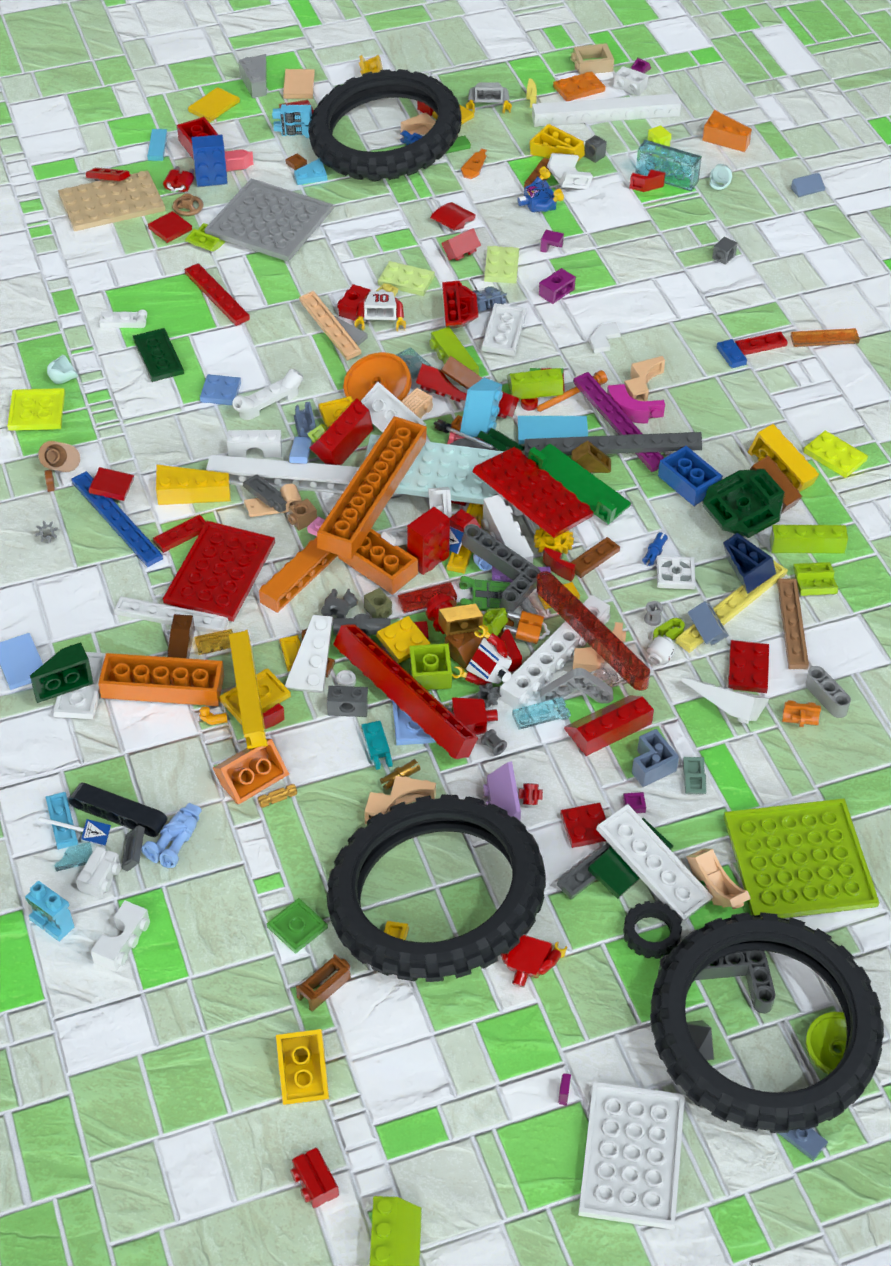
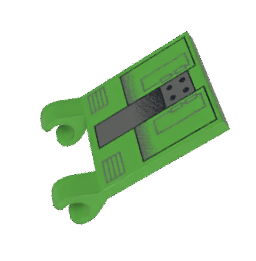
M461 576L459 587L464 590L473 587V602L462 598L459 606L476 604L480 611L500 608L499 604L502 594L510 585V582L475 580L468 576Z

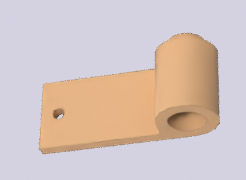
M285 484L280 489L281 496L286 501V510L282 513L289 512V506L302 501L296 485ZM258 498L244 500L250 517L279 513Z

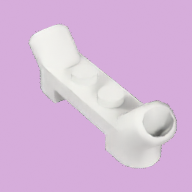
M289 369L283 379L247 397L237 395L233 399L232 406L239 412L240 418L251 420L260 415L259 410L282 398H286L288 401L295 398L299 394L298 387L303 381V375L295 369Z

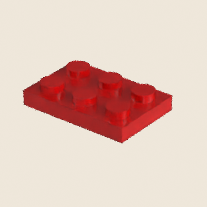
M731 640L728 688L767 694L769 644Z

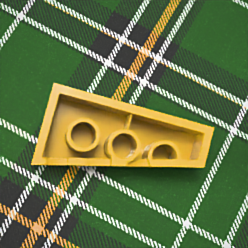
M774 424L757 433L747 452L751 456L756 455L758 461L769 456L782 473L788 477L792 485L798 489L799 493L813 485L819 476L816 469L810 465L805 457L800 454Z
M156 464L158 505L231 501L229 473Z

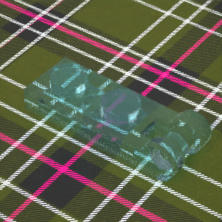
M556 698L512 710V716L519 730L558 719L566 720L571 716V713L565 707L566 703L563 698Z

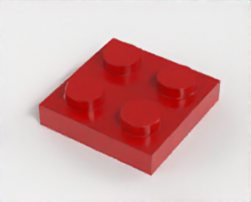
M600 802L561 810L560 815L572 848L606 841L596 830L597 826L606 820Z

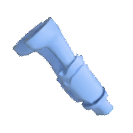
M188 803L185 808L182 807L160 831L162 836L156 843L152 841L144 843L141 847L142 853L154 863H158L160 860L163 867H175L179 861L178 853L184 842L189 841L196 828L202 809L191 803ZM170 841H174L169 849H165Z

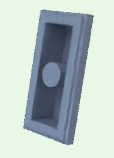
M819 173L795 178L792 180L791 189L798 197L825 191L826 189Z

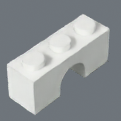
M228 430V456L246 458L247 450L256 447L263 451L264 457H282L281 430Z
M126 900L114 916L116 929L123 931V933L117 937H108L102 934L91 950L94 963L114 972H117L119 967L125 964L128 953L137 946L140 935L148 929L150 924L147 909Z

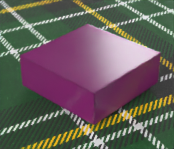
M644 792L623 793L624 806L628 804L636 813H646Z
M563 1073L561 1077L559 1105L567 1106L571 1074Z

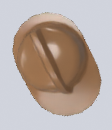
M47 441L42 444L38 452L40 463L51 470L70 472L75 470L80 463L78 450L70 444Z

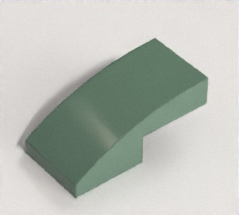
M684 757L685 793L706 794L704 757Z

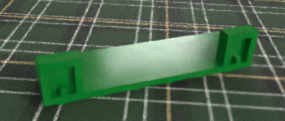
M548 444L541 451L535 447L529 450L528 459L533 460L539 466L538 468L547 471L556 481L561 482L581 502L587 503L594 512L593 514L608 525L631 506L629 500L552 444Z

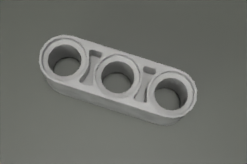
M812 666L809 668L805 682L807 689L831 715L836 718L845 717L851 702L850 696L822 667Z

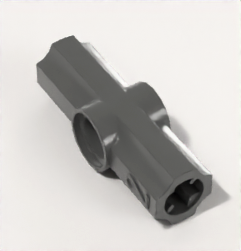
M357 614L354 618H333V635L338 634L341 625L352 624L359 627L368 637L376 635L377 631L391 625V618H370L366 614Z

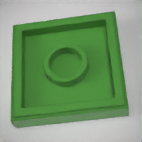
M298 898L267 922V928L296 954L328 928V924Z

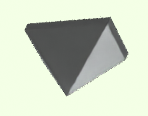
M703 1020L687 1022L691 1037L700 1053L707 1061L714 1060L711 1027Z

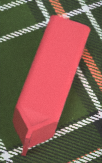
M244 149L225 151L226 171L247 169L250 165H254L253 152Z

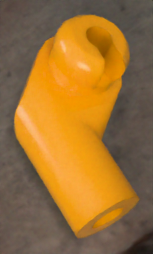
M207 706L201 707L199 710L200 719L209 725L228 722L226 713L214 715Z

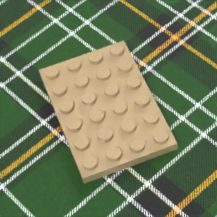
M148 170L130 174V177L122 181L102 180L58 190L59 197L74 231L165 211V205Z

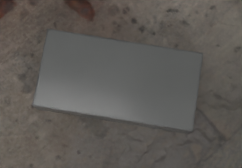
M139 825L126 835L121 869L127 872L140 862L145 828Z

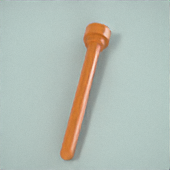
M603 370L594 373V376H592L599 385L608 381L607 375ZM574 387L564 392L563 395H558L538 405L537 411L542 412L581 391Z

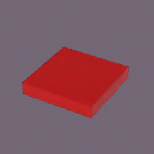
M171 211L148 223V229L169 243L191 231L192 225L174 211Z
M99 467L89 488V493L125 501L134 481V475Z

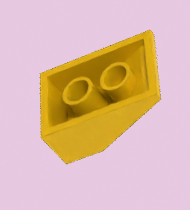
M317 1029L276 1035L283 1105L329 1099L323 1030Z

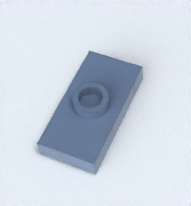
M811 1128L803 1131L796 1129L789 1130L788 1133H778L812 1161L816 1159L828 1144L826 1139Z

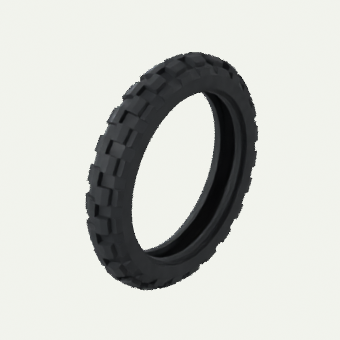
M386 69L376 73H364L358 78H350L343 85L339 84L333 88L314 109L311 121L309 122L308 132L310 144L315 155L335 172L345 176L349 174L350 177L363 180V178H368L370 181H381L383 178L392 180L398 179L399 176L405 174L407 176L415 174L419 169H426L433 165L436 161L435 159L439 160L443 157L458 137L462 125V116L457 98L441 81L417 71L411 73L404 69H398L397 71ZM378 99H413L428 105L438 115L434 126L422 138L393 150H356L340 143L332 135L336 124L346 113L362 104Z
M442 794L440 798L431 799L430 795L418 797L416 802L410 804L401 802L391 806L390 811L386 814L380 812L366 822L367 826L365 828H358L347 840L348 845L341 848L334 861L335 867L329 874L327 883L328 893L326 895L327 908L332 925L343 946L347 947L351 955L361 963L371 965L373 970L387 976L394 974L397 975L398 979L414 982L418 978H425L426 982L443 981L445 976L455 975L457 979L472 974L471 970L480 966L484 969L497 962L499 955L502 953L504 955L508 954L520 943V937L524 934L526 935L536 921V914L541 911L545 898L544 889L546 887V873L539 846L533 835L528 833L526 826L515 816L510 817L506 810L495 804L489 803L486 805L482 799L466 796L465 799H459L458 795ZM434 832L465 833L489 842L506 857L512 868V881L505 900L488 920L470 932L458 937L437 942H414L399 939L377 928L369 921L361 909V893L371 869L388 851L411 838Z
M747 912L733 914L730 918L723 920L718 918L706 923L699 930H693L684 937L682 942L673 948L665 959L661 970H659L651 999L650 1021L651 1031L655 1039L654 1044L659 1058L663 1060L667 1067V1073L676 1085L682 1087L686 1092V1096L699 1107L702 1105L711 1111V1115L724 1122L728 1120L739 1124L740 1128L757 1131L758 1129L770 1130V1133H788L789 1130L800 1129L803 1131L817 1127L826 1120L834 1119L842 1114L851 1104H854L862 1095L879 1064L884 1038V1021L881 1019V1005L877 993L873 991L870 985V978L863 967H859L853 960L854 956L843 945L838 946L831 940L832 937L819 928L814 930L806 926V922L792 917L789 920L779 918L777 914L761 912L760 915H749ZM743 951H769L791 957L803 963L828 984L844 1012L847 1040L843 1058L824 1079L796 1091L765 1092L745 1087L730 1080L718 1072L703 1057L688 1029L685 1011L686 997L696 977L716 960Z

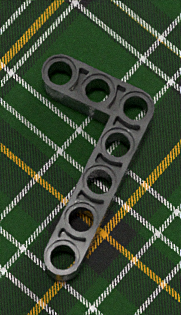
M469 524L465 527L461 541L462 545L513 580L504 590L499 607L505 608L507 613L508 611L514 612L536 589L541 576L540 569L477 525Z
M743 951L727 955L711 963L715 966H707L695 979L706 980L746 976L754 1009L759 1013L765 1014L770 1012L773 1007L775 990L765 951ZM665 955L661 958L658 973L659 970H661L665 962V959L668 955Z

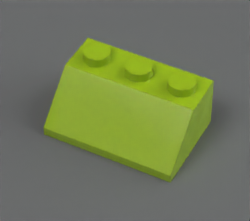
M561 368L510 373L507 375L510 393L518 397L519 400L563 395Z
M373 1196L370 1266H419L421 1207L399 1197Z

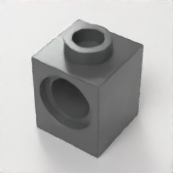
M596 135L585 141L584 157L595 163L604 158L607 141Z
M724 236L714 245L712 259L726 265L736 256L738 243Z

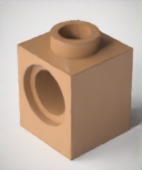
M308 499L289 506L288 520L298 531L308 527L317 518V509Z

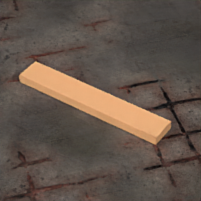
M314 290L299 297L302 305L347 361L362 354L361 349Z

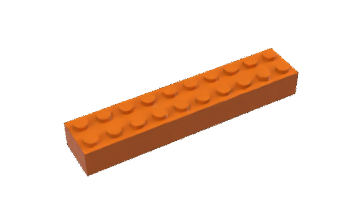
M396 416L392 418L317 531V548L348 559L353 558L425 445L427 426Z

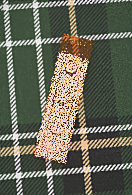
M856 328L791 332L790 335L793 347L859 344L860 341Z

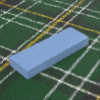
M310 437L294 438L289 456L290 463L306 464L308 462L311 451L309 447L312 445Z

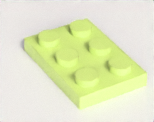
M488 246L484 282L517 283L519 248Z
M389 261L378 279V285L382 286L384 283L391 284L399 288V291L424 296L435 277V272Z

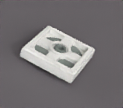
M657 556V588L695 589L694 557Z

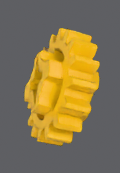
M540 527V530H536L534 535L535 548H538L539 553L543 552L544 548L547 547L557 552L568 554V550H572L574 543L573 532L568 530L553 538Z

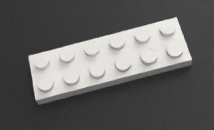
M628 804L597 826L596 830L664 905L667 904L671 910L674 909L677 912V917H680L681 923L712 900L713 896Z

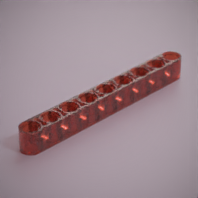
M548 571L540 572L537 575V593L635 690H646L649 686L650 669L552 573Z

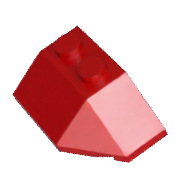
M458 280L442 282L446 327H464L477 319L479 316L476 293L462 285Z

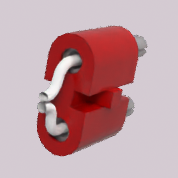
M175 166L174 169L168 172L163 186L172 192L177 190L187 192L194 180L193 174L195 170L190 168L189 171H183L180 174V167Z

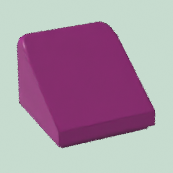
M637 58L630 69L645 74L651 69L649 62Z

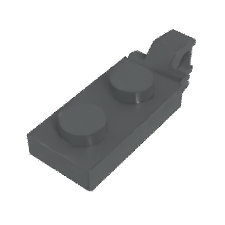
M255 475L243 482V487L267 506L273 507L279 513L286 510V501L283 500L281 492L259 475Z

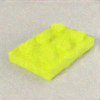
M826 430L805 446L803 451L806 455L844 478H847L865 463L868 455Z

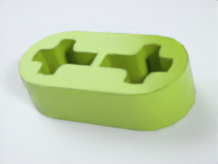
M679 618L668 620L654 629L653 640L664 635L675 640L684 632L685 623Z

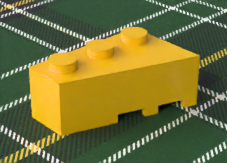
M547 124L529 141L531 155L549 159L552 153L578 155V161L585 155L584 141L550 124Z

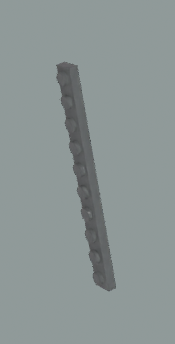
M702 432L525 439L526 457H528L529 450L533 447L541 451L548 444H552L567 456L572 455V450L587 440L604 454L677 451L684 446L689 447L692 451L702 450Z

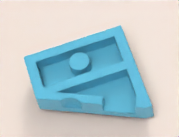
M320 159L294 171L297 185L328 181L327 173Z

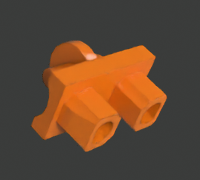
M788 700L784 704L782 722L798 723L799 727H804V724L818 725L821 706L812 702L800 704L796 703V701Z

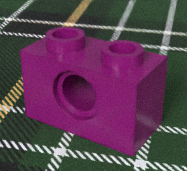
M560 268L539 282V296L552 304L556 303L575 290L576 277Z

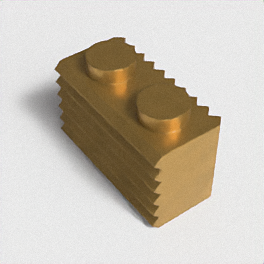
M476 604L439 609L438 623L447 636L449 634L455 635L456 633H470L476 630L481 631L482 629L479 626L483 625V613L480 612Z

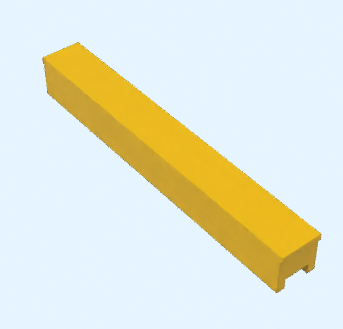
M248 630L229 634L243 734L244 738L246 737L247 749L268 746Z

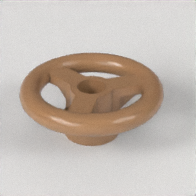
M189 193L178 197L172 205L173 210L182 216L196 215L204 206L203 201L199 197ZM194 201L199 203L197 209L193 207ZM185 208L189 209L190 211H182L179 209Z

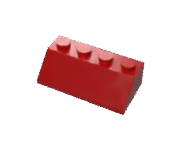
M356 398L309 448L325 464L341 466L373 431L369 409Z
M629 695L564 726V730L584 755L588 756L651 725L654 709L643 696Z

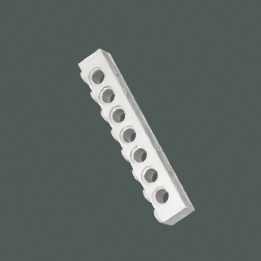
M591 595L511 675L510 680L500 686V695L502 697L499 699L517 711L523 705L526 706L535 693L538 694L542 686L546 682L551 681L554 674L564 667L566 661L574 657V648L584 647L588 639L595 635L603 624L609 621L611 616L609 614L610 605Z

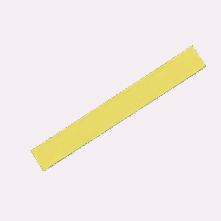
M774 561L776 570L774 576L748 594L743 585H741L713 609L722 625L724 626L777 583L778 578H783L788 570ZM695 624L690 626L675 640L676 644L689 653L704 642Z

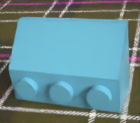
M484 377L468 389L460 432L471 437H477L480 430L488 434L491 428L496 429V416L500 410L498 405L503 395L501 391L502 384Z

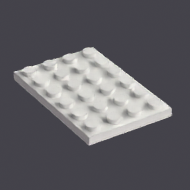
M593 1082L578 1216L674 1230L685 1094Z

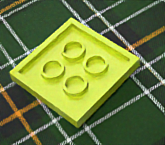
M65 389L12 390L7 424L8 430L61 429Z

